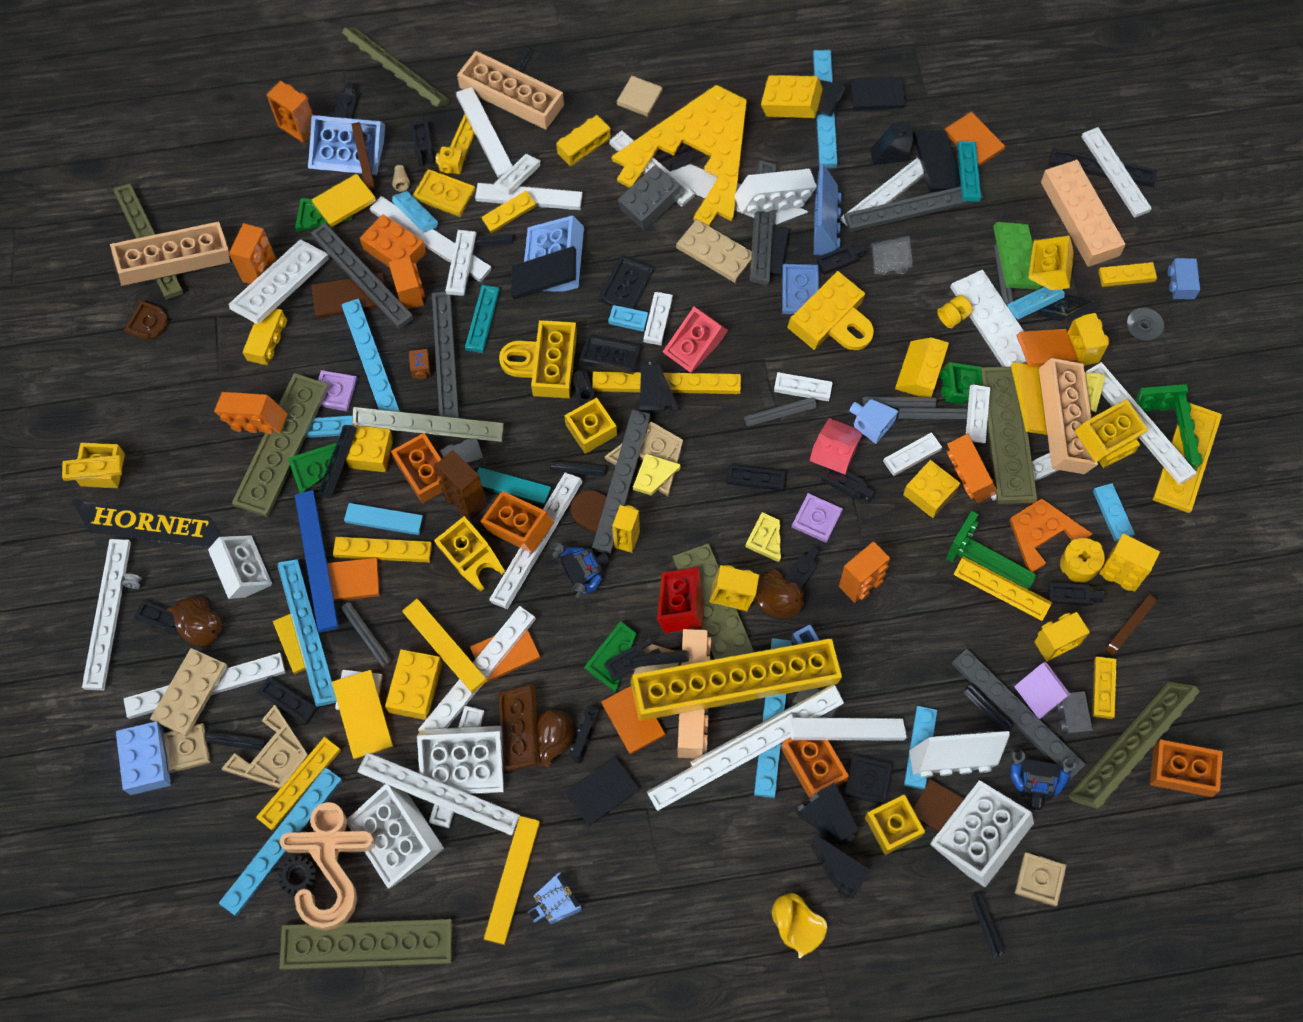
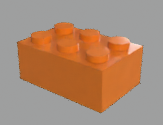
M280 81L267 94L278 127L305 143L311 136L312 109L309 106L308 97L302 92H297L290 84L286 85Z
M384 214L360 237L363 250L388 267H390V261L409 256L412 263H417L427 253L423 240Z
M243 223L229 255L242 282L251 284L276 262V256L264 229Z
M222 392L214 410L220 416V419L227 422L234 431L241 432L243 430L251 433L264 432L266 434L280 433L288 414L268 395Z
M425 433L391 451L396 464L422 504L443 493L441 490L443 487L439 483L440 479L436 475L437 469L435 466L441 458Z
M969 434L948 443L947 445L950 450L946 452L955 466L959 478L964 483L963 486L970 499L975 498L976 502L979 503L995 495L997 489Z
M504 491L499 494L481 519V523L489 533L532 554L554 524L546 511Z
M873 541L844 566L839 587L854 603L859 599L861 601L870 594L869 591L873 587L878 588L884 582L883 578L886 576L885 572L889 568L890 557Z
M792 737L782 741L781 750L809 799L832 783H835L838 787L847 782L849 776L828 740H792Z
M1159 740L1153 746L1150 785L1213 797L1220 792L1223 751Z

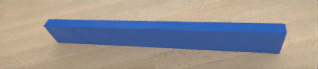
M311 490L296 494L295 500L317 628L319 633L339 628L315 492Z

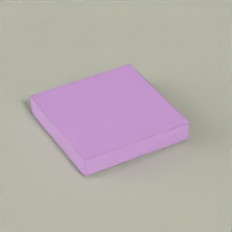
M321 370L318 381L327 383L329 389L320 407L348 411L358 380L357 376Z
M808 493L792 524V528L827 543L843 508Z
M1046 662L1039 665L1014 686L1038 719L1043 718L1071 695Z

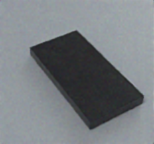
M914 131L913 138L929 192H939L961 187L960 175L947 132Z
M571 246L513 265L511 297L513 299L521 298L576 280V248Z

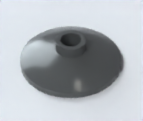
M1138 308L1128 316L1127 328L1135 338L1151 341L1157 339L1162 334L1164 321L1155 310Z

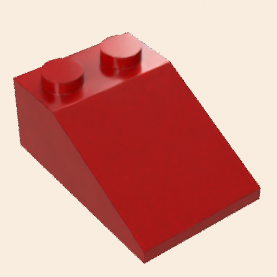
M699 567L663 572L661 575L657 620L663 631L670 633L683 631V629L702 628L704 611Z

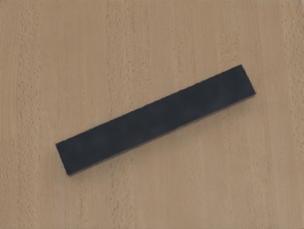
M1053 148L1051 151L1049 166L1056 167L1078 160L1086 174L1108 178L1094 156ZM1122 163L1135 184L1154 187L1157 174L1156 169Z

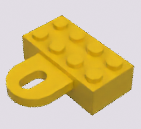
M839 271L790 318L787 327L813 350H816L829 336L850 350H861L867 347L873 337L871 322L856 310L862 304L865 293ZM850 326L856 328L863 334L864 338L857 339L847 328Z
M539 320L537 342L513 341L505 345L499 356L501 368L510 376L532 378L533 396L570 398L577 338L576 323ZM516 355L525 356L527 359L524 362H511L508 360V357Z

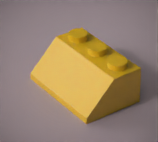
M1070 236L1033 241L1028 276L1030 280L1050 290L1070 288L1074 256Z
M934 338L911 341L895 389L919 397H932L949 343Z

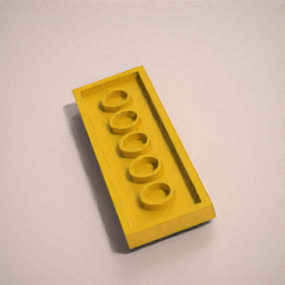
M1191 404L1190 416L1195 423L1194 435L1198 437L1197 449L1198 453L1202 455V464L1197 469L1196 475L1181 485L1163 467L1152 499L1187 513L1192 511L1222 416L1220 413ZM1177 422L1171 443L1185 458Z

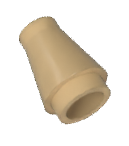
M398 165L394 168L392 185L395 190L402 192L408 189L410 182L405 172V167Z

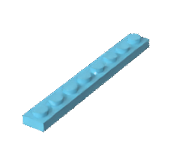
M814 50V76H818L819 80L832 82L831 50ZM834 112L831 117L816 114L819 165L824 164L826 168H837Z
M359 299L341 304L378 409L400 412Z
M298 559L279 562V574L315 705L318 707L336 703V695Z
M772 638L771 649L791 646L792 641ZM786 694L765 698L763 722L784 711ZM781 743L759 754L754 796L775 798Z
M325 767L221 899L220 905L236 917L287 853L280 845L282 835L285 833L303 832L311 822L310 818L313 810L320 804L327 802L343 781L341 778Z

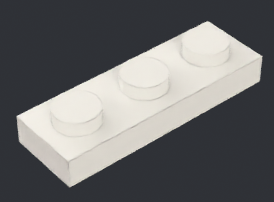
M525 154L494 183L495 189L510 195L540 167V160Z
M659 292L654 293L644 334L645 343L662 345L673 295Z
M777 372L774 392L829 401L832 382Z
M970 385L966 434H969L972 442L983 444L986 443L990 387Z
M930 433L884 458L883 462L892 475L895 476L941 451L942 446L935 436Z

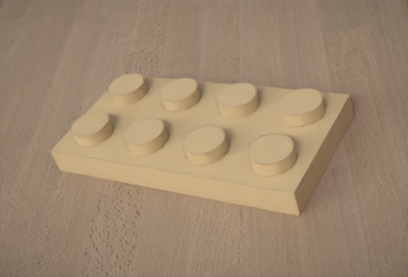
M697 219L676 244L677 249L734 283L751 264L752 251Z
M191 648L150 719L187 737L227 665Z

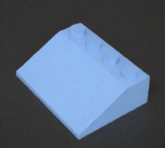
M312 115L308 168L362 173L351 123L360 122L373 175H377L384 144L385 124L379 121Z
M574 216L528 227L524 262L571 246L576 248V280L543 291L563 292L579 287L584 226Z

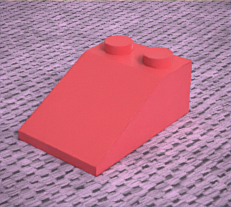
M693 307L663 353L692 373L719 345L728 330L701 310Z
M829 418L813 446L810 461L846 474L863 434L852 426Z

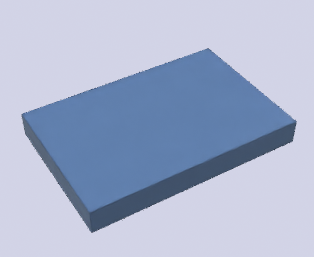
M783 264L782 314H795L819 290L818 265Z

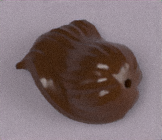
M774 569L769 570L758 579L754 601L762 611L772 617L781 619L792 618L799 614L804 605L802 600L804 592L798 584L784 579Z
M206 598L181 599L174 606L167 608V611L173 613L174 622L180 636L190 644L207 646L216 641L218 634L222 631L221 618L210 610L209 602Z
M560 710L544 711L537 718L540 763L538 766L550 768L552 759L566 750L573 741V721L568 714Z

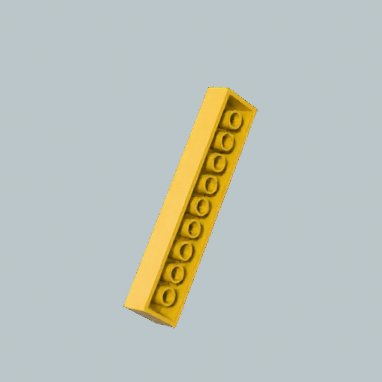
M832 639L633 674L630 682L638 719L642 721L833 684L836 685L842 678L833 641Z

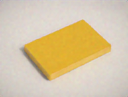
M428 169L413 197L419 202L460 217L476 189L473 185Z
M357 174L312 199V203L330 227L376 201L374 195Z

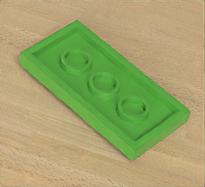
M996 222L993 227L1006 288L1039 289L1042 285L1030 280L1028 277L1033 248L1029 225Z

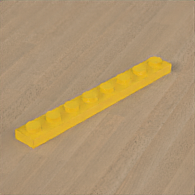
M593 372L592 390L594 392H640L641 373L634 372V374ZM664 373L672 393L740 394L741 374Z

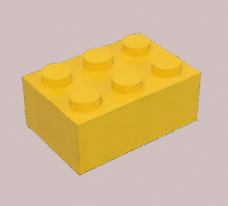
M769 75L761 106L766 117L815 118L823 88L818 76Z
M1125 399L1087 420L1074 432L1096 463L1134 442L1149 430L1130 402Z
M1123 533L1107 556L1099 574L1104 579L1111 582L1114 581L1120 584L1122 588L1135 592L1150 573L1160 551Z
M400 650L385 705L389 713L426 720L429 717L442 668L440 657Z

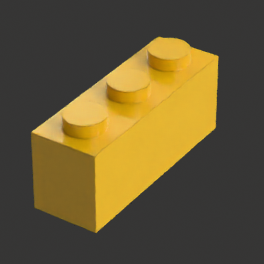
M596 115L592 119H588L579 128H575L566 137H562L556 143L557 153L571 167L611 138L610 127Z
M275 308L259 324L254 323L243 350L247 361L268 365L270 359L273 358L274 348L279 343L282 328H285L287 322L282 310Z
M619 506L612 525L614 548L633 553L640 534L639 511L632 506Z

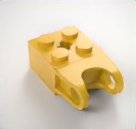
M465 516L434 540L437 547L458 572L479 591L484 590L479 581V573L482 569L490 567L501 575L505 573L489 544ZM463 543L466 546L464 548H461L460 544Z

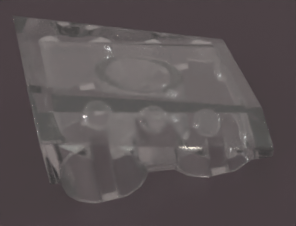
M910 236L871 243L874 274L887 275L893 270L898 274H905L908 268L912 267L913 258Z

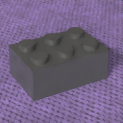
M655 164L618 199L620 210L645 231L682 196L681 187Z

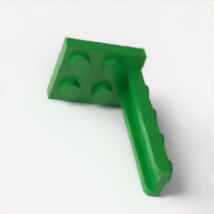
M1187 384L1141 388L1135 402L1144 412L1151 410L1167 411L1175 408L1185 459L1197 471L1202 464V455L1198 453V437L1194 435L1195 423L1190 416L1191 404L1187 402L1186 398L1188 392Z
M971 511L954 539L946 560L953 563L957 555L961 558L964 556L1029 590L1036 578V574L971 539L978 525L976 519L979 515Z

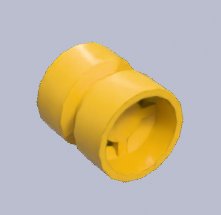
M957 295L949 303L940 307L937 312L942 323L948 328H953L961 320L970 316L973 313V308L966 297Z

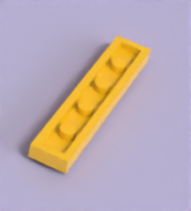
M336 537L333 556L335 558H377V560L430 563L432 543Z
M964 556L953 574L1043 621L1052 604L1051 601Z
M324 737L256 818L274 831L341 750Z

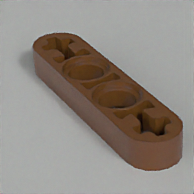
M351 123L364 184L369 190L375 189L361 123Z
M1149 594L1105 651L1113 656L1158 599Z

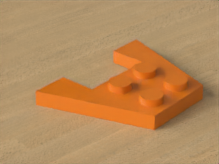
M1043 499L1025 508L1009 520L1026 568L1033 573L1046 564L1036 548L1064 531L1071 541L1078 538L1088 539L1092 536L1091 532Z

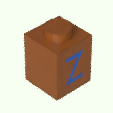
M428 350L409 351L412 378L422 380L426 377H431Z

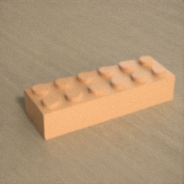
M477 51L474 52L457 75L461 89L464 90L472 87L477 97L543 129L549 127L564 106L563 92Z
M1078 160L1045 170L1041 184L1086 265L1090 267L1119 257L1126 244Z
M219 222L110 244L121 286L230 263L228 247Z
M1051 358L1039 368L1052 469L1085 474L1097 466L1098 462H1094L1074 432L1080 425L1091 419L1084 365Z
M683 629L682 650L689 652L690 659L688 662H682V665L710 661V656H706L710 655L711 637H707V630ZM708 708L679 713L678 758H698L702 756V753L707 752V735H703V733H707L708 715H704V713H708Z

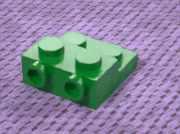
M949 362L940 370L939 378L943 380L944 385L941 394L945 396L946 402L963 404L965 401H969L970 385L983 386L981 367Z

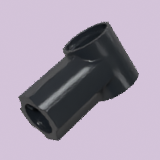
M578 371L572 375L579 406L581 407L595 399L594 391L592 390L587 372Z

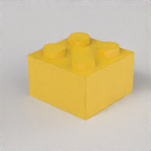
M1096 313L1083 315L1073 320L1068 330V335L1078 358L1077 363H1081L1084 366L1099 363L1109 345L1108 337L1104 335L1101 320L1098 319Z
M597 398L564 415L567 428L585 454L617 436L615 423Z
M353 425L357 427L346 457L349 468L387 472L393 444V436L390 429Z
M80 443L77 459L121 455L123 467L125 453L118 444ZM121 475L79 479L76 481L81 487L118 488Z
M930 460L906 485L903 495L934 518L957 493L960 482Z
M720 565L712 583L709 602L748 611L756 596L759 574H755L750 570L735 569L730 565Z
M1077 612L1071 615L1066 613L1059 618V621L1055 623L1051 621L1041 627L1042 630L1037 633L1038 636L1034 642L1046 662L1080 646L1090 632Z
M905 795L868 812L865 817L885 855L921 838L925 833Z

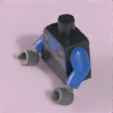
M555 543L550 548L551 550H556L552 554L554 558L561 555V564L573 585L571 591L577 592L576 598H580L582 594L591 593L597 589L603 577L601 566L610 563L605 552L594 556L590 548L568 547L560 543Z
M1014 750L1010 752L1014 760L1011 763L1010 777L1016 789L1020 791V795L1031 798L1030 808L1033 810H1043V800L1050 801L1054 796H1058L1068 782L1071 774L1070 770L1076 767L1075 759L1071 765L1065 764L1067 757L1063 758L1064 768H1061L1059 764L1026 760L1022 750H1020L1019 757H1015Z

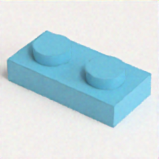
M613 305L608 321L611 325L644 332L648 320V312Z

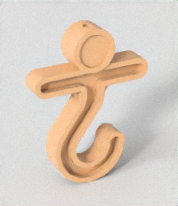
M327 802L317 806L311 814V826L315 832L285 833L280 838V845L286 852L310 853L337 892V901L328 910L318 909L315 904V897L306 889L298 891L295 895L296 910L301 918L313 928L320 930L335 929L346 923L354 913L357 903L356 888L339 865L337 860L338 854L340 852L370 851L375 844L373 837L368 832H344L347 826V818L344 812L336 804Z

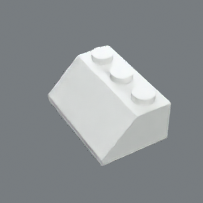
M252 535L219 537L208 549L228 599L245 598L272 585Z

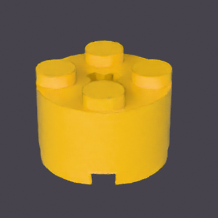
M1087 538L1072 540L1060 559L1062 572L1071 581L1085 583L1093 579L1102 568L1105 560L1101 544Z

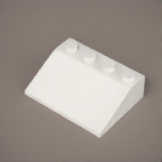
M502 726L419 731L417 742L419 772L421 775L468 794L504 791Z
M1009 731L929 737L909 750L913 775L920 774L924 778L933 776V773H940V776H948L956 771H959L960 774L972 773V770H979V773L992 771L991 768L998 765L1009 738Z
M979 780L930 844L967 876L986 887L1034 824L1032 813Z
M385 784L347 819V824L352 832L365 831L373 837L375 841L374 847L365 853L388 889L428 863L444 849L409 794L388 784Z

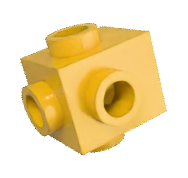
M441 147L440 153H437L436 164H438L439 170L444 173H461L464 162L462 150L453 147Z

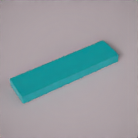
M958 141L957 150L962 201H980L981 191L976 142Z
M481 286L465 350L484 353L500 293L499 287Z
M480 467L477 471L482 487L485 490L499 494L504 491L521 500L543 506L547 503L551 492L550 486Z

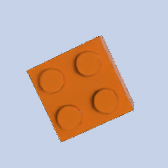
M410 256L390 261L389 266L400 303L406 309L424 305L422 298L425 297L416 263L411 262Z

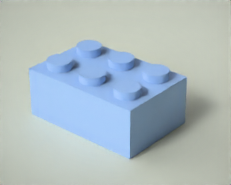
M157 722L116 731L122 787L130 795L171 786L163 740L164 728Z

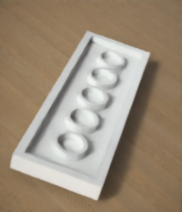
M300 239L229 303L230 309L259 324L329 260L328 254Z
M978 271L952 283L950 288L956 296L963 295L970 302L973 313L969 317L1002 367H1011V364L1014 362L1027 364L1016 336L1019 332L1024 331L984 271Z

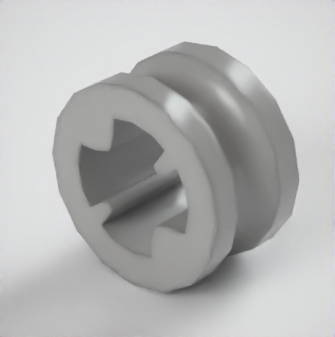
M124 574L123 586L132 589L140 588L139 582L142 580L140 576Z

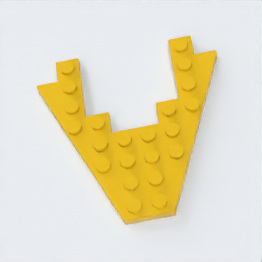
M715 85L614 154L612 161L624 167L617 178V182L631 188L639 180L658 148L674 156L683 142L711 156L704 167V171L718 178L693 217V220L697 219L710 227L718 214L733 221L736 199L734 195L737 190L746 99Z

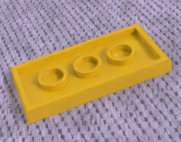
M1014 362L1011 364L1025 431L1047 435L1039 373L1041 366L1028 367L1027 364Z
M368 670L333 681L332 685L353 759L364 757L367 752L373 754L392 748V740L372 671Z

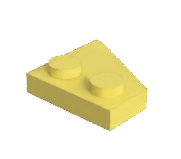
M1085 373L1091 412L1097 411L1106 377L1103 374Z
M646 454L633 490L653 495L659 486L664 485L672 474L680 470V464Z
M762 512L745 547L780 562V520Z

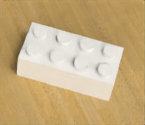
M810 169L755 174L746 177L734 196L741 214H753L759 211L769 212L776 209L801 208L817 186Z

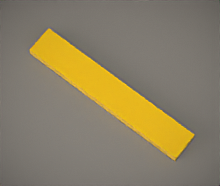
M418 599L402 611L472 694L488 681Z
M519 816L484 940L502 945L506 943L540 821Z

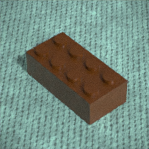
M454 450L435 464L437 469L436 475L440 479L439 483L443 487L441 490L445 494L444 499L450 505L454 504L457 507V512L462 517L465 516L471 521L487 507L479 474Z

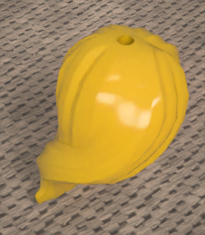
M785 894L776 899L772 907V917L784 943L797 950L800 958L815 950L822 943L827 932V923L823 917L812 912L806 906L804 900L797 894Z

